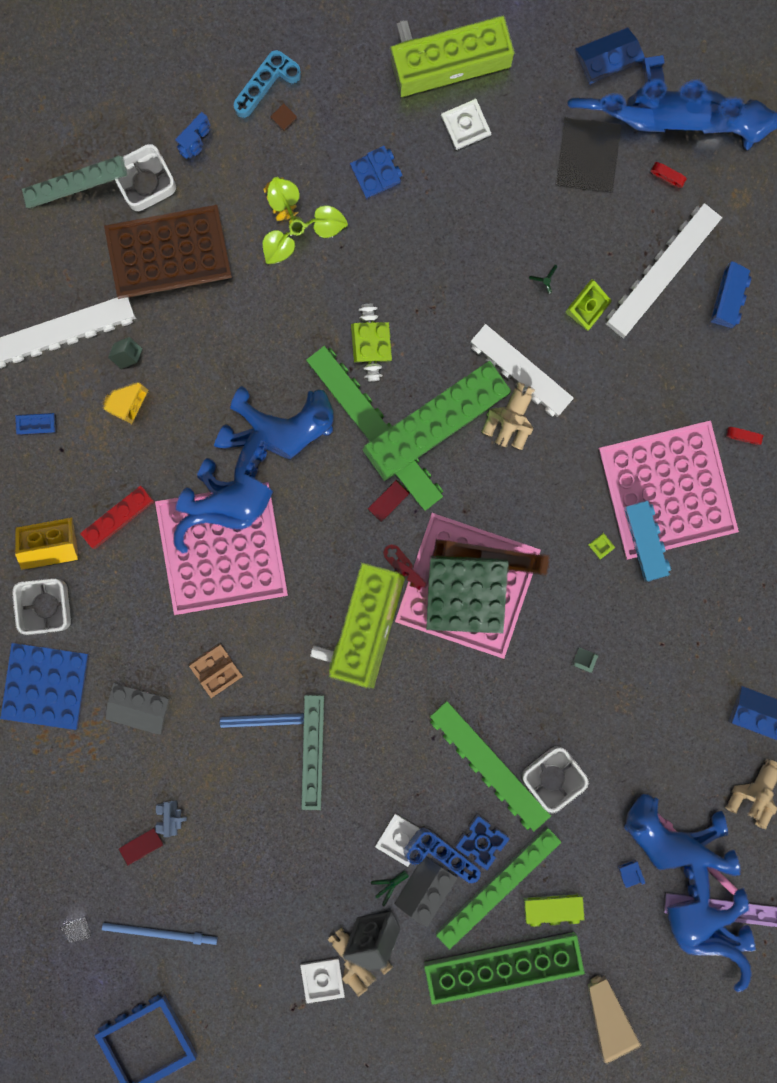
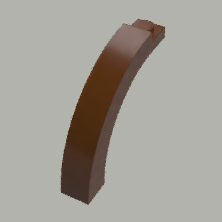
M439 539L435 541L433 556L508 559V570L547 575L549 567L548 555L496 549Z

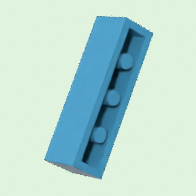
M645 501L624 507L644 581L647 582L669 576L668 571H671L668 559L665 560L663 553L666 550L663 541H660L658 537L660 528L657 522L654 523L653 515H655L653 505Z

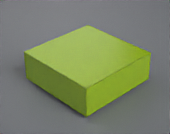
M604 533L588 544L599 559H602L615 548Z

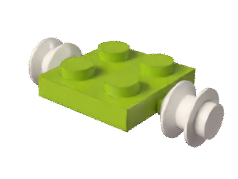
M363 304L362 308L358 309L363 312L359 319L365 323L351 324L354 362H368L369 364L363 368L367 370V375L364 378H368V381H379V377L383 376L379 374V369L382 366L375 363L391 361L392 354L389 322L373 323L378 318L377 315H374V310L378 308L374 307L373 304Z

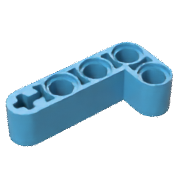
M278 50L272 51L235 99L234 109L236 114L241 118L248 117L278 76L289 83L298 82L301 78L299 65ZM280 58L282 62L279 65H274L272 60ZM290 69H295L297 74L289 76L287 72ZM263 73L271 75L268 80H262L260 77ZM253 88L259 90V93L255 96L249 94ZM246 104V109L242 108L240 110L239 106H244Z

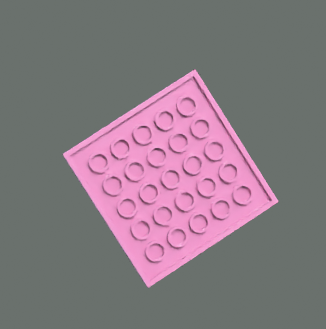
M711 420L598 448L626 560L636 558L637 553L624 507L648 501L654 507V523L657 522L659 525L660 534H658L660 541H663L665 550L739 532Z
M269 482L262 483L270 488ZM211 493L196 494L195 500L206 498ZM179 498L155 501L174 615L288 596L272 498H270L267 508L262 515L248 528L242 530L230 529L212 523H200L191 526L184 535V542L188 547V552L185 554L180 553L173 543L176 525L188 515L175 510Z
M432 513L413 570L424 579L427 587H421L419 590L411 587V582H408L395 622L504 659L533 574L508 570L504 633L426 630L430 556L434 554L436 539L533 554H540L541 550Z

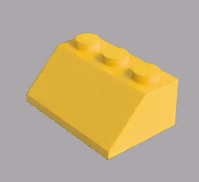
M136 383L112 391L111 395L108 394L104 399V410L132 424L149 390L142 384Z
M72 517L15 528V555L21 570L78 560V547Z

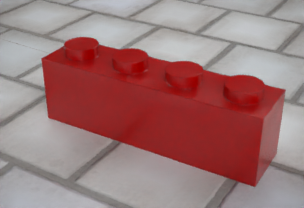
M140 485L80 534L92 549H96L155 501L146 489Z

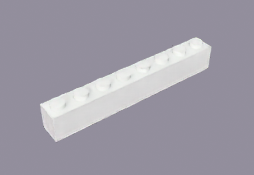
M705 203L702 207L697 206L691 213L693 218L689 222L684 221L679 228L680 234L677 237L673 235L667 242L669 246L665 252L661 250L654 258L657 260L652 267L649 264L643 272L645 277L641 281L636 280L631 286L633 290L629 296L625 294L618 302L621 305L618 310L613 309L606 317L609 319L606 325L622 338L629 333L722 219L719 214Z
M114 298L0 337V368L5 367L6 363L11 361L13 363L23 361L24 357L31 355V357L41 355L42 351L46 349L50 351L60 348V344L66 342L67 344H73L79 341L78 338L84 336L91 338L97 335L96 332L114 330L116 325L122 324V326L133 323L132 320L137 318L130 298Z

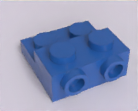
M203 112L175 139L178 145V152L185 159L191 158L193 155L197 156L201 152L203 143L200 136L204 137L210 131V122Z
M382 146L350 163L366 199L401 183L400 177L402 173L399 167H394L391 161L394 159L390 148L386 150L385 146Z

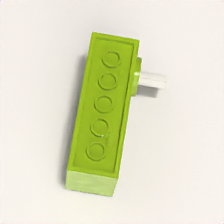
M504 16L418 39H412L408 21H400V23H397L401 43L391 46V63L401 97L510 68L514 56Z
M361 564L340 642L337 643L334 651L313 646L311 651V657L331 662L329 669L330 677L374 688L405 577L401 574Z

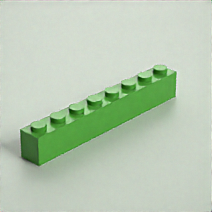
M447 700L430 715L432 719L430 723L436 730L440 728L445 733L443 735L444 739L449 744L454 743L458 747L455 751L463 759L465 757L469 759L471 763L468 765L475 773L479 771L484 776L482 780L488 787L492 785L497 790L494 794L501 801L506 800L509 806L507 808L514 816L518 814L523 819L520 822L527 830L531 828L535 831L551 817Z
M547 826L542 829L436 931V936L450 950L562 843L560 839Z

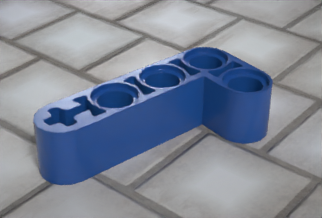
M427 828L419 829L404 848V856L411 864L417 865L421 863L427 854L430 853L465 881L475 883L480 878V870L474 863ZM424 835H430V839L427 842H421ZM440 846H444V852L441 854H437V848ZM418 850L416 857H409L411 851ZM459 857L458 864L451 865L452 859ZM464 867H466L470 871H473V874H467V872L464 870Z

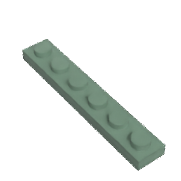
M117 156L23 188L22 192L26 208H32L127 176L123 156Z
M304 694L302 810H321L324 695Z

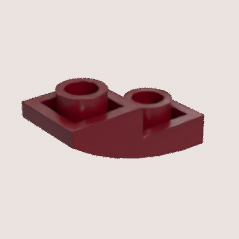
M396 479L368 507V510L382 522L410 492Z
M394 559L392 567L396 568L394 572L404 576L406 572L409 573L407 581L411 582V587L419 590L421 587H427L424 579L416 571Z
M153 828L118 850L127 866L144 858L145 855L162 847L163 843Z

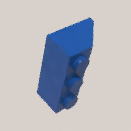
M628 27L575 48L589 84L639 65L645 58L638 39Z
M732 261L725 267L710 320L711 323L729 328L739 324L742 313H739L741 306H744L747 297L744 294L745 288L749 287L752 278L749 276V269Z
M741 686L728 722L777 740V699Z

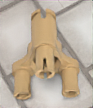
M517 382V388L514 389L507 407L489 409L487 413L488 418L481 430L482 433L493 436L498 421H500L502 428L495 443L500 445L502 438H504L501 445L507 447L512 432L518 430L511 445L520 450H523L528 435H531L534 429L524 414L535 389L528 386L525 394H523L524 383Z
M766 759L765 765L762 766L755 783L734 786L733 794L725 808L737 814L742 800L746 798L754 803L748 815L751 817L753 815V818L757 819L755 822L756 826L766 830L772 815H775L777 811L772 798L774 795L772 791L777 782V762Z
M343 928L335 932L340 941L335 935L328 939L329 943H332V946L341 957L350 937L347 933H344ZM343 958L345 969L342 980L345 984H349L359 997L368 990L367 987L376 980V977L370 971ZM388 962L387 968L381 969L382 974L385 975L393 966Z

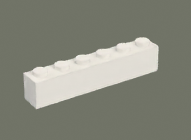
M485 324L471 340V349L478 355L482 353L487 358L486 362L490 360L494 367L497 366L501 369L500 373L506 379H513L516 382V387L517 382L525 384L522 392L527 390L528 386L534 388L535 392L532 393L531 400L536 404L541 403L546 407L544 410L550 416L556 415L558 417L573 400V397L488 325Z

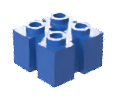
M477 814L468 826L471 830L468 835L463 833L456 842L455 848L466 856L472 853L475 855L474 861L488 870L496 859V856L493 854L495 850L501 851L510 838L498 828L492 831L489 828L491 826L490 822ZM485 838L486 844L479 846L478 839Z

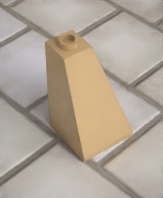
M599 975L590 980L591 983L588 984L600 1052L607 1064L641 1045L606 977Z

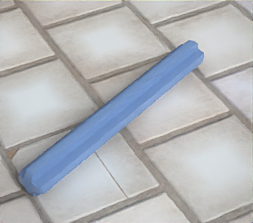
M304 713L221 717L219 722L221 728L304 724Z

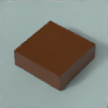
M283 103L270 118L285 131L297 119V116Z

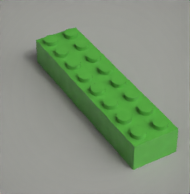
M489 360L372 440L362 450L385 481L506 398L512 391Z
M575 932L424 962L432 1005L585 974Z

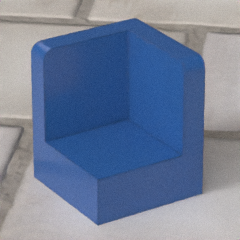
M663 55L644 58L642 66L645 84L654 79H661L664 82L663 65L665 62Z
M636 860L617 866L626 888L638 883L645 884Z

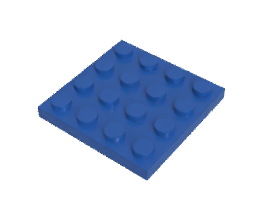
M12 643L0 719L77 730L89 654Z

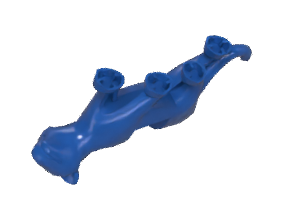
M654 79L647 82L644 87L638 89L636 93L630 96L626 104L622 95L610 94L602 99L571 98L567 102L569 108L605 111L639 131L665 132L666 129L702 130L704 134L734 132L743 137V144L746 150L750 149L753 143L760 142L770 132L777 129V112L769 109L762 102L749 99L747 104H743L741 99H728L718 92L707 90L700 80L686 83L681 87L680 91H667V87L661 79Z
M243 386L237 389L230 409L241 414L253 428L234 434L233 429L225 424L220 429L215 440L214 447L217 448L243 447L235 466L234 481L221 482L216 480L213 474L216 464L212 459L206 458L198 471L197 478L206 485L211 495L201 500H195V494L191 488L186 487L182 491L175 510L188 515L176 525L173 534L174 546L180 553L185 554L188 552V547L184 542V535L191 526L200 523H212L230 529L242 530L250 527L267 508L273 491L254 478L258 472L257 466L260 462L264 461L267 455L266 450L291 459L311 441L322 434L327 436L333 432L334 411L324 390L308 391L306 403L301 412L294 417L284 419L258 411L247 403L250 396L247 389Z
M642 794L629 810L624 828L643 848L658 870L684 866L685 878H688L690 883L687 886L688 893L694 899L667 907L673 936L680 948L688 954L698 956L722 955L736 962L740 968L741 977L739 982L735 984L734 990L737 992L744 991L750 983L751 966L742 952L755 951L752 930L749 925H745L740 928L738 936H734L724 926L732 924L740 915L749 911L746 892L744 888L738 889L734 893V904L729 909L723 910L709 906L710 882L707 867L729 875H740L739 860L734 849L728 851L724 858L705 847L717 838L728 836L727 823L723 812H716L712 816V826L699 832L669 831L661 824L658 817L659 799Z

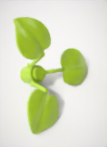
M274 177L268 186V202L278 212L287 208L291 218L289 221L290 231L283 234L279 230H273L265 235L263 239L265 261L267 264L278 263L293 253L295 242L292 238L287 237L288 235H300L304 232L305 227L315 222L314 230L319 236L325 238L332 237L348 225L346 218L336 208L324 205L315 210V219L304 223L300 217H294L290 208L299 199L297 186L289 180Z

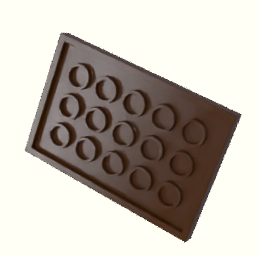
M217 205L104 225L118 299L232 278Z

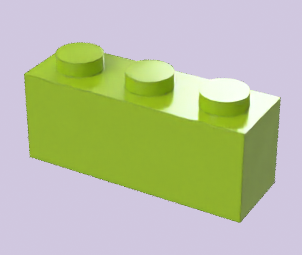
M581 894L524 898L525 922L530 924L531 927L541 926V923L560 925L564 921H568V924H578L580 920H584L583 896Z

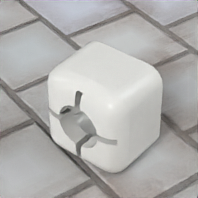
M145 145L123 157L127 176L115 179L132 210L142 211L175 192L176 183L159 150L154 145ZM135 163L138 164L141 172L150 171L157 176V184L152 191L153 195L139 193L132 189L134 188V178L138 174L134 166Z
M63 580L21 582L14 586L13 601L16 627L20 633L27 635L63 631L70 626L71 616L68 588ZM42 585L44 586V592L52 595L56 603L62 602V605L56 607L55 613L47 617L48 628H46V618L38 616L34 609L23 608V606L34 605L36 597L43 594Z
M559 746L549 749L522 772V779L544 809L551 813L559 811L588 786V779L568 752ZM541 763L546 768L556 766L561 770L568 764H571V766L563 771L565 779L561 787L567 793L566 796L559 789L549 790L544 786L536 792L542 785L540 776L544 769L541 767Z

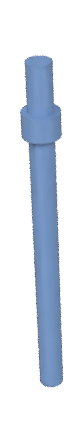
M103 923L102 925L103 931L189 941L197 945H201V943L217 945L218 937L204 936L203 933L196 932L189 934Z

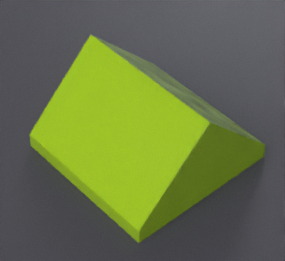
M591 279L565 313L589 331L612 300Z

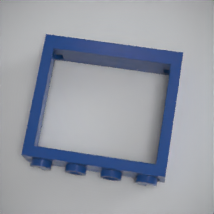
M165 994L161 997L159 995L152 997L148 1000V1004L144 1006L139 1004L131 1009L132 1013L128 1015L123 1013L114 1019V1023L110 1025L105 1023L97 1028L98 1031L95 1034V1038L120 1083H129L107 1043L105 1036L158 1007H161L185 1054L132 1083H155L196 1060L198 1055Z

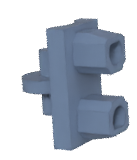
M177 800L156 805V814L164 815V822H157L156 833L164 834V837L176 836L177 829H181V822L187 821V817L181 816V809H177Z

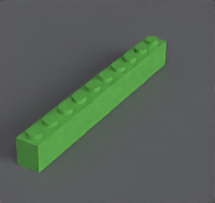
M323 346L306 361L371 442L393 426L390 423L386 424L382 419L384 417L382 412L378 408L374 409L371 406V398L366 392L364 394L360 392L358 388L361 386L354 377L352 379L349 378L346 374L349 371L343 363L338 364L334 359L337 357L334 351ZM417 458L395 474L422 509L426 511L443 498L441 493L444 491L437 483L433 484L429 478L432 476L426 468H420L417 464L420 461Z

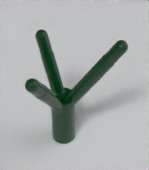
M557 265L553 266L547 277L529 276V279L543 282L548 293L551 294L550 278L555 272Z
M404 870L392 880L371 881V885L389 884L375 895V898H379L388 891L382 906L387 904L395 886L409 877Z

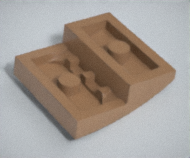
M221 643L188 664L210 698L243 677Z

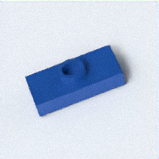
M55 413L15 415L17 435L56 433Z

